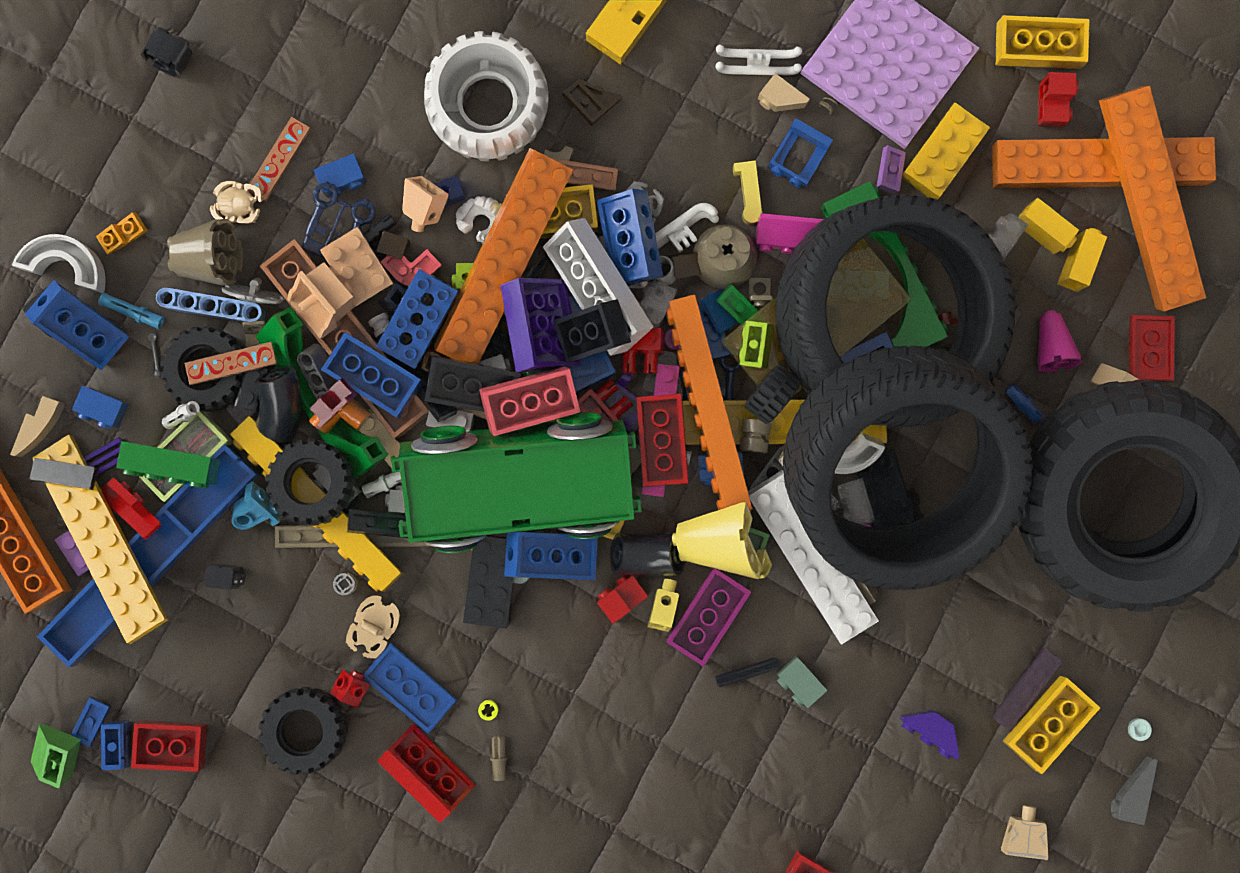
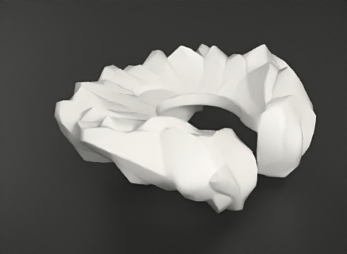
M485 196L469 199L456 212L458 229L467 234L472 230L473 220L476 216H487L490 220L489 227L486 230L479 231L476 236L477 241L483 244L502 204L491 197L486 198Z

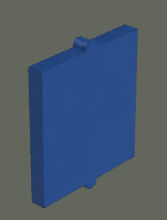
M723 289L716 292L711 291L708 293V296L700 300L718 334L726 329L731 330L732 326L738 323L715 301L723 293Z

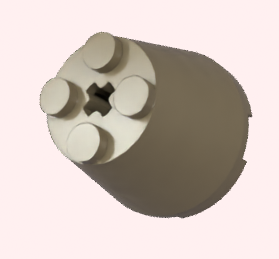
M215 219L169 237L167 240L170 257L168 260L169 270L174 271L180 277L217 285H232L236 283L237 272H242L243 247L241 240H237L233 231L235 225L228 219Z
M717 225L709 228L700 235L693 248V252L698 253L701 275L697 276L702 282L714 289H726L729 285H733L736 288L743 285L751 277L757 264V250L753 240L745 231L736 226ZM730 247H732L731 254H723L724 251H727Z

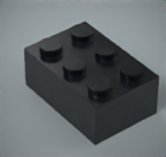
M618 299L597 304L553 321L566 363L631 343Z

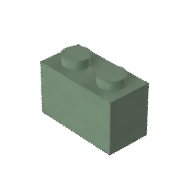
M796 656L776 673L780 677L777 682L785 690L789 688L794 693L792 698L800 707L804 704L809 708L827 691Z

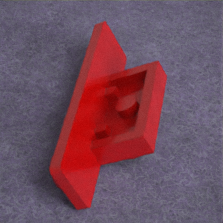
M113 477L100 489L108 505L145 540L162 525L142 505L145 501L136 492L133 495L131 494L133 490L124 481L119 483Z

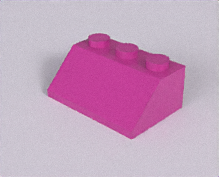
M761 213L756 225L755 247L759 248V251L772 252V249L781 250V253L792 254L799 242L805 238L804 236L824 219Z

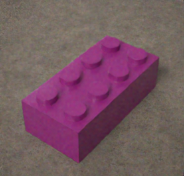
M712 568L665 640L666 643L704 667L751 594V591L719 570Z

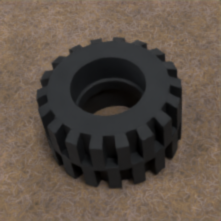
M779 364L767 374L746 401L745 408L762 422L768 424L778 416L800 387L801 380Z

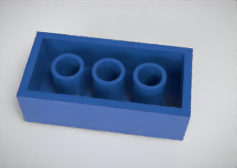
M346 332L321 369L338 381L343 378L355 392L399 419L423 384L421 379Z

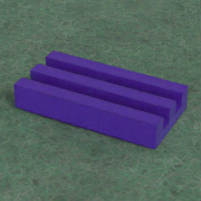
M117 438L85 456L84 459L87 465L95 467L119 454L120 447L92 463L89 462L113 447L121 446L122 439ZM118 458L99 468L97 476L116 466Z

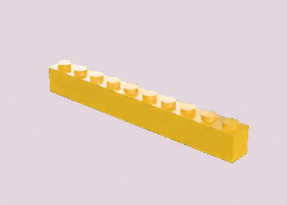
M250 416L230 434L234 438L232 443L240 451L245 449L249 454L247 457L249 461L255 466L259 464L264 469L262 474L265 477L266 474L269 475L271 469L268 466L270 462L274 463L276 460L275 455L277 452L284 451L276 441L266 438L259 432L256 427V420ZM301 467L295 471L291 481L293 495L299 501L311 504L319 502L326 496V493L318 487ZM341 511L342 514L338 518L334 517L329 523L313 526L316 529L320 527L325 532L322 536L330 544L334 542L340 548L337 551L345 560L350 558L353 561L354 565L352 567L361 576L365 574L370 579L368 584L376 592L379 589L381 592H385L404 574L366 534L347 533L348 516L345 512Z

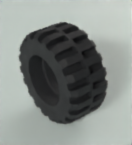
M198 326L192 327L191 331L184 330L180 332L178 339L173 337L170 341L171 347L169 349L165 348L163 352L166 355L165 360H161L160 367L164 368V372L160 373L161 379L165 380L166 384H164L166 391L172 394L171 397L181 404L194 401L198 403L200 410L206 412L214 411V409H224L227 404L232 405L236 401L235 398L238 395L244 372L223 377L212 388L203 390L189 385L184 363L189 362L197 352L203 349H212L219 354L243 349L242 345L231 335L208 326L203 328Z
M302 439L296 441V444L286 445L283 452L278 451L275 455L276 460L274 463L270 462L268 466L271 470L269 475L266 474L265 481L268 482L266 492L271 497L269 501L273 507L277 508V512L281 516L295 523L317 526L321 523L331 522V519L334 517L338 518L342 514L341 511L344 508H348L350 505L348 501L355 492L353 490L355 477L352 475L354 471L352 465L348 463L346 456L338 449L323 441L320 442L315 439L305 441ZM307 462H317L322 464L330 474L331 484L329 491L319 502L303 503L293 495L291 488L292 477L301 465Z
M302 687L279 695L269 704V707L262 714L263 720L259 722L258 729L261 730V734L258 735L259 742L263 743L264 747L261 748L263 753L269 755L270 759L268 761L272 765L276 763L279 765L278 769L283 772L288 770L290 774L297 775L303 773V775L323 769L339 755L346 741L347 725H345L344 721L346 720L345 713L341 712V705L332 700L333 696L329 693H322L321 689ZM308 710L314 713L321 721L323 738L316 748L309 751H300L293 748L287 742L284 735V722L294 711Z

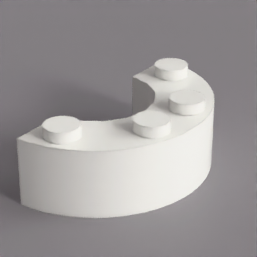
M49 234L33 239L18 252L12 263V266L42 276L44 270L51 263L60 260L68 261L74 268L76 285L99 293H104L105 271L98 256L88 246L65 235Z
M861 432L858 438L846 448L835 469V473H855L873 464L885 449L882 440Z

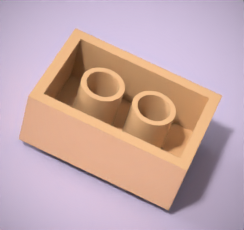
M359 227L354 228L320 249L328 264L332 265L339 273L341 283H347L353 290L355 306L393 284V281Z

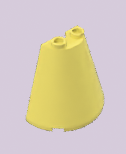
M746 502L678 523L676 533L672 535V543L674 546H677L681 561L754 579L765 578L772 566L766 549L755 552L748 533L752 516Z

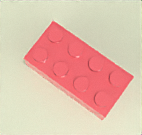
M566 366L479 389L489 430L493 436L580 413L571 372Z

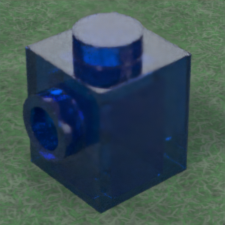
M457 175L434 183V185L449 194L444 208L466 200Z

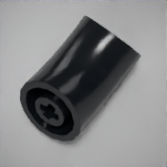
M283 366L270 370L255 380L259 394V412L256 419V427L262 435L276 442H289L295 437L302 413L301 389L295 367Z
M617 533L612 540L610 566L613 574L681 575L684 571L685 561L680 560L677 546H674L672 543L673 534Z

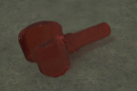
M951 312L938 315L939 320H942L945 325L958 323L957 318L952 319Z

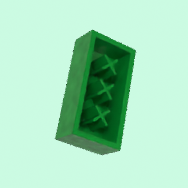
M121 441L116 468L124 469L123 474L143 477V474L146 473L145 478L165 481V477H168L167 482L187 485V481H190L189 486L208 489L209 485H216L221 459Z

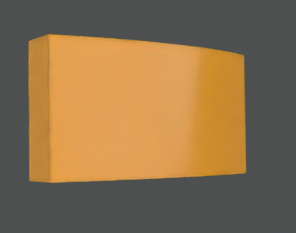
M132 212L118 224H111L96 237L109 255L136 240L148 230L139 215Z

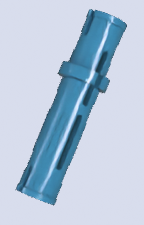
M105 292L99 298L98 304L100 306L131 317L137 323H145L158 330L164 324L165 317L148 311L146 307L135 306Z

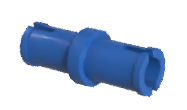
M1016 383L1011 384L1004 391L1017 405V410H1021L1032 424L1037 423L1044 416L1031 402L1030 396L1027 397Z

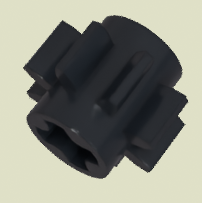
M501 329L498 332L494 331L486 350L494 357L498 354L505 355L511 348L510 336Z

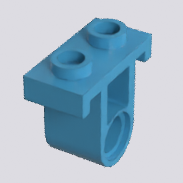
M254 482L246 485L245 496L237 500L233 505L232 524L237 529H249L270 518L272 526L280 523V514L277 512V508L273 507L269 500L271 498L264 489L259 488Z

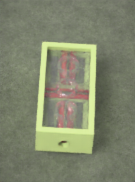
M199 410L196 415H193L191 420L183 422L157 448L212 457L224 444L231 445L233 440L204 411ZM146 473L143 474V477L139 476L165 503L184 485L167 482L168 477H165V481L145 478Z

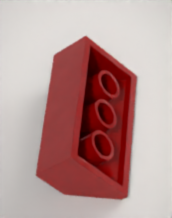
M414 724L377 760L439 823L452 813L476 786Z

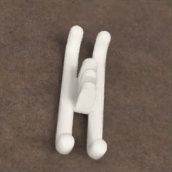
M723 45L716 47V52L720 56L747 58V66H730L717 62L716 70L723 74L774 75L776 73L777 75L787 76L798 74L802 70L800 64H795L791 67L769 66L771 58L791 59L800 56L802 53L800 47H795L792 50L724 48Z
M699 203L655 233L658 249L671 241L679 253L682 252L683 248L679 244L680 242L687 248L690 246L686 239L687 237L693 243L697 241L696 236L689 227L702 218H708L711 222L717 223L719 220L717 209L708 203Z

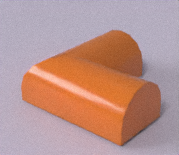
M352 399L330 422L320 429L316 425L321 420L315 414L309 422L323 433L328 434L338 420L342 418L358 431L372 413L355 399Z

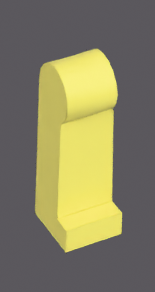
M756 161L734 163L733 175H740L744 202L742 219L745 224L753 226L757 224L758 218L762 213Z

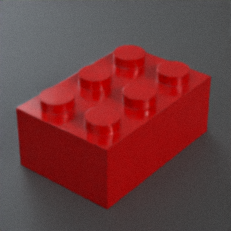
M144 720L134 723L131 768L192 772L204 769L207 724Z

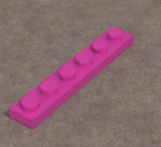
M657 365L658 373H656L654 396L677 394L680 366ZM665 486L642 487V494L664 497Z

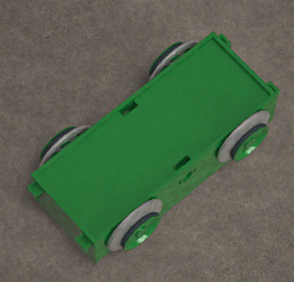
M580 412L558 418L557 422L536 424L493 436L489 429L466 431L464 427L454 425L427 429L420 434L421 438L415 441L400 442L399 457L391 456L392 473L400 472L406 516V522H403V520L399 521L400 537H408L409 543L424 541L425 544L433 546L438 552L457 553L476 547L478 541L489 534L558 527L573 538L591 539L604 536L611 531L612 527L619 524L620 521L634 519V513L641 512L640 496L632 498L628 450L636 448L635 433L630 432V434H627L623 420H603L600 414L594 412Z

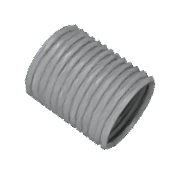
M660 256L661 266L665 264L671 265V270L666 276L656 278V280L662 285L672 284L676 280L673 262L666 256Z

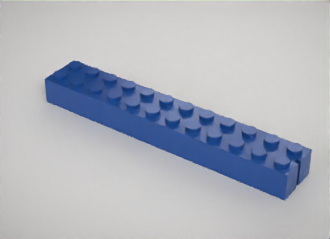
M224 444L212 456V458L221 459L216 485H209L208 489L189 486L190 481H187V485L184 484L154 515L162 525L148 539L145 540L137 533L128 542L151 588L245 492L246 485L255 482L261 476L248 462L242 461L244 458L230 445ZM94 578L37 636L68 668L77 666L117 625Z

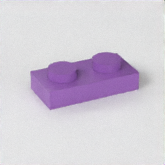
M888 145L883 148L877 188L893 194L900 191L906 152Z
M70 531L55 539V542L77 576H82L89 571Z

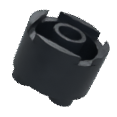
M157 27L142 50L141 56L146 62L148 59L153 61V67L173 77L177 73V76L180 77L193 53L188 47L189 42L179 36L175 38L169 35V32L164 28Z

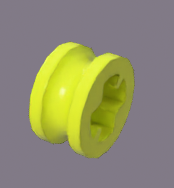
M493 700L483 701L478 709L480 717L484 720L494 719L499 711L497 703ZM486 704H490V707L493 706L495 709L492 711L491 716L483 713Z

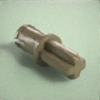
M497 735L492 738V757H490L493 769L492 780L504 781L506 780V760L508 759L505 756V737Z

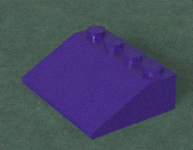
M517 278L500 285L516 372H536L552 370L563 366L568 368L582 365L581 359L566 363L553 322L556 319L572 314L568 288L563 279Z

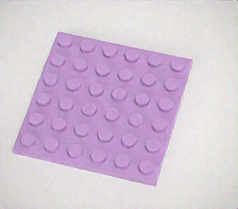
M854 0L801 70L800 74L905 149L979 47L914 0Z

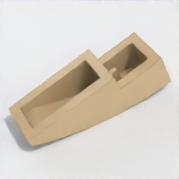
M42 396L36 414L25 415L10 455L23 457L33 450L52 430L66 403Z

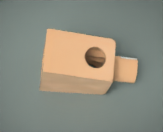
M423 176L405 178L402 210L404 214L413 219L411 229L416 232H423L425 225L435 224L439 221L449 195Z

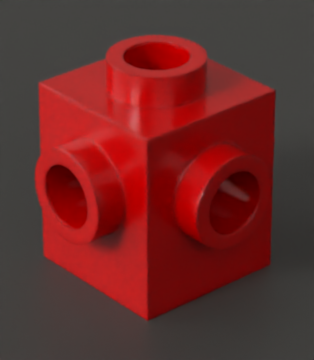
M342 670L330 693L341 702L358 707L370 684L363 679L364 675L356 670H352V672Z

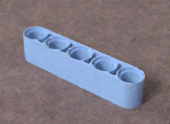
M162 288L156 294L157 303L168 310L242 323L264 321L266 317L265 310L252 302L172 288ZM172 294V301L169 304H165V296ZM193 297V306L187 308L186 300ZM215 301V309L208 312V303ZM232 305H236V313L234 315H229V307ZM258 309V316L250 319V311Z

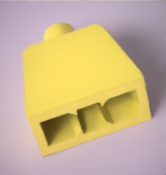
M664 579L662 589H657L647 627L669 632L672 628L679 594L675 593L677 581ZM663 599L669 602L668 606L662 604Z

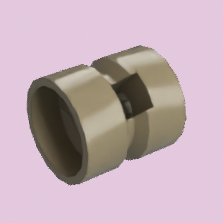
M743 419L741 432L744 433V437L740 439L739 450L753 453H768L769 441L766 439V436L770 435L771 422L765 424L761 420Z

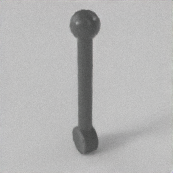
M150 333L148 340L152 344L156 369L154 375L160 378L162 370H160L156 347L158 337L156 334Z

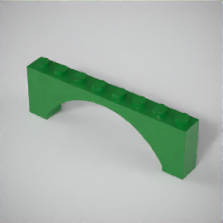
M869 181L823 203L821 209L825 217L829 218L831 214L842 209L844 210L847 207L868 200H874L880 197L878 188L875 185L872 186ZM887 231L870 233L868 236L880 243L894 259L904 285V309L898 330L894 338L891 339L893 346L910 347L913 345L926 348L948 337L946 334L948 332L947 327L942 320H939L936 314L938 309L933 301L930 302L927 296L928 289L924 282H920L917 276L919 274L914 262H910L907 256L909 251L904 243L901 244L898 238L899 234Z
M289 307L273 315L255 337L260 344L273 343L278 363L274 365L276 368L283 366L295 367L301 389L302 408L309 419H311L314 413L310 408L317 400L297 361V356L304 351L301 333L303 324L292 307ZM341 418L328 434L317 429L325 443L335 447L346 456L348 463L352 465L354 471L352 475L355 477V480L368 473L389 455L377 436L372 438L352 428Z

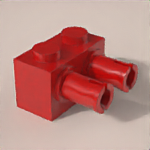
M652 328L628 351L621 353L623 354L622 373H636L637 354H645L643 373H658L657 358L659 354H664L665 332L662 328Z
M611 379L596 392L590 389L578 399L580 412L598 413L602 416L603 420L618 421L619 417L633 405L629 401L622 406L628 400L626 396H622L611 408L605 405L604 401L619 390L616 385L607 390L614 383Z

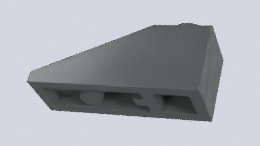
M1146 756L1118 791L1116 798L1111 803L1113 817L1118 820L1145 825L1158 762L1157 759Z

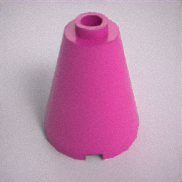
M1055 310L1044 312L1043 316L1039 318L1037 358L1039 371L1055 373L1058 372V368L1065 367L1066 370L1079 366L1082 363V357L1061 313H1056Z

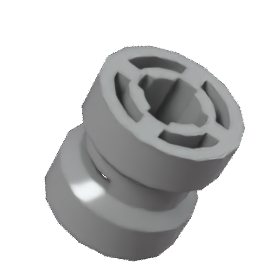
M351 573L339 574L333 581V588L340 595L351 594L358 587V580Z

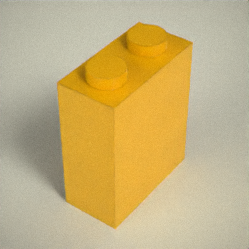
M1036 198L1027 205L1014 221L1017 226L1053 254L1059 251L1064 252L1077 240L1075 235L1079 230L1039 198Z
M1094 228L1086 229L1075 236L1077 240L1069 250L1057 285L1076 292L1090 285L1107 236L1102 235L1100 230Z

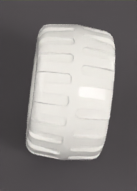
M484 31L474 32L475 36L466 38L465 35L456 38L457 42L452 46L449 43L441 49L442 54L439 57H434L430 64V72L426 74L424 104L428 120L438 137L452 150L459 152L466 158H477L484 162H489V159L495 158L498 161L507 159L508 155L514 152L518 154L524 149L525 145L531 144L543 125L549 101L546 78L532 53L527 48H523L519 41L512 37L506 39L502 33L492 32V35H485ZM483 79H496L504 83L513 96V105L508 117L499 124L492 126L479 125L471 121L463 109V97L467 89L476 81Z

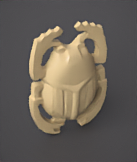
M235 181L222 182L215 188L213 194L217 197V203L214 206H210L211 214L215 219H224L219 215L218 211H220L226 217L225 219L230 220L232 223L250 224L256 221L260 209L255 211L253 204L257 200L260 203L263 201L261 188L252 184H241ZM249 190H253L255 192V197H253L249 193ZM251 212V215L244 219V216Z
M381 596L368 597L361 603L354 622L358 624H351L345 642L353 651H357V647L354 645H365L369 653L364 652L363 657L376 659L385 649L387 641L383 639L384 637L386 639L391 637L398 626L400 618L397 606L394 603L388 606L382 605ZM374 603L373 606L366 608L363 612L361 611L368 604ZM390 613H392L394 617L393 628H391L392 619ZM354 631H357V642L353 640ZM378 643L380 644V647L377 650H370V648Z

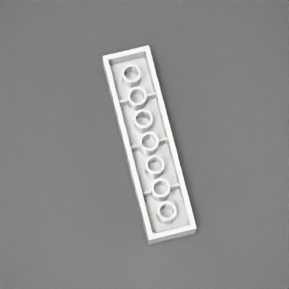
M781 470L749 490L750 501L842 645L879 621L853 579L832 567L812 545L789 500L784 483V473Z

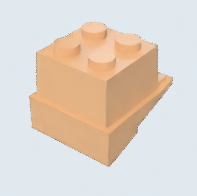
M322 263L307 275L300 271L293 288L290 289L287 296L289 303L320 340L337 327L336 322L355 307V297L351 287L347 283L342 284L336 269L332 265L328 267L325 263Z

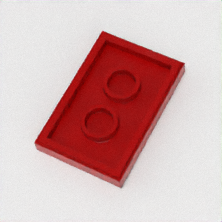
M1131 315L1129 326V374L1139 380L1174 381L1175 316Z

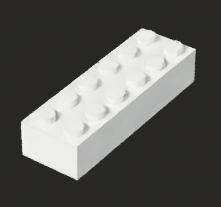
M581 218L567 221L543 248L582 310L618 299L631 343L607 351L610 356L626 352L653 328V325L586 219Z

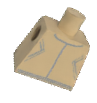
M1023 805L1022 817H1010L1001 846L1003 853L1006 855L1048 860L1047 826L1042 820L1035 819L1036 807Z

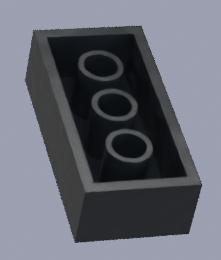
M432 355L424 401L485 412L479 389L519 379L521 373L514 370Z
M486 535L473 548L463 623L507 629L515 577L504 576L506 537Z

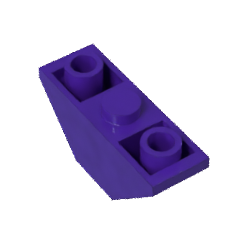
M932 710L905 714L899 717L904 722L903 728L912 734L914 731L921 734L920 740L930 747L932 744H935L940 748L938 753L948 760L951 756L956 760L959 758L954 725Z

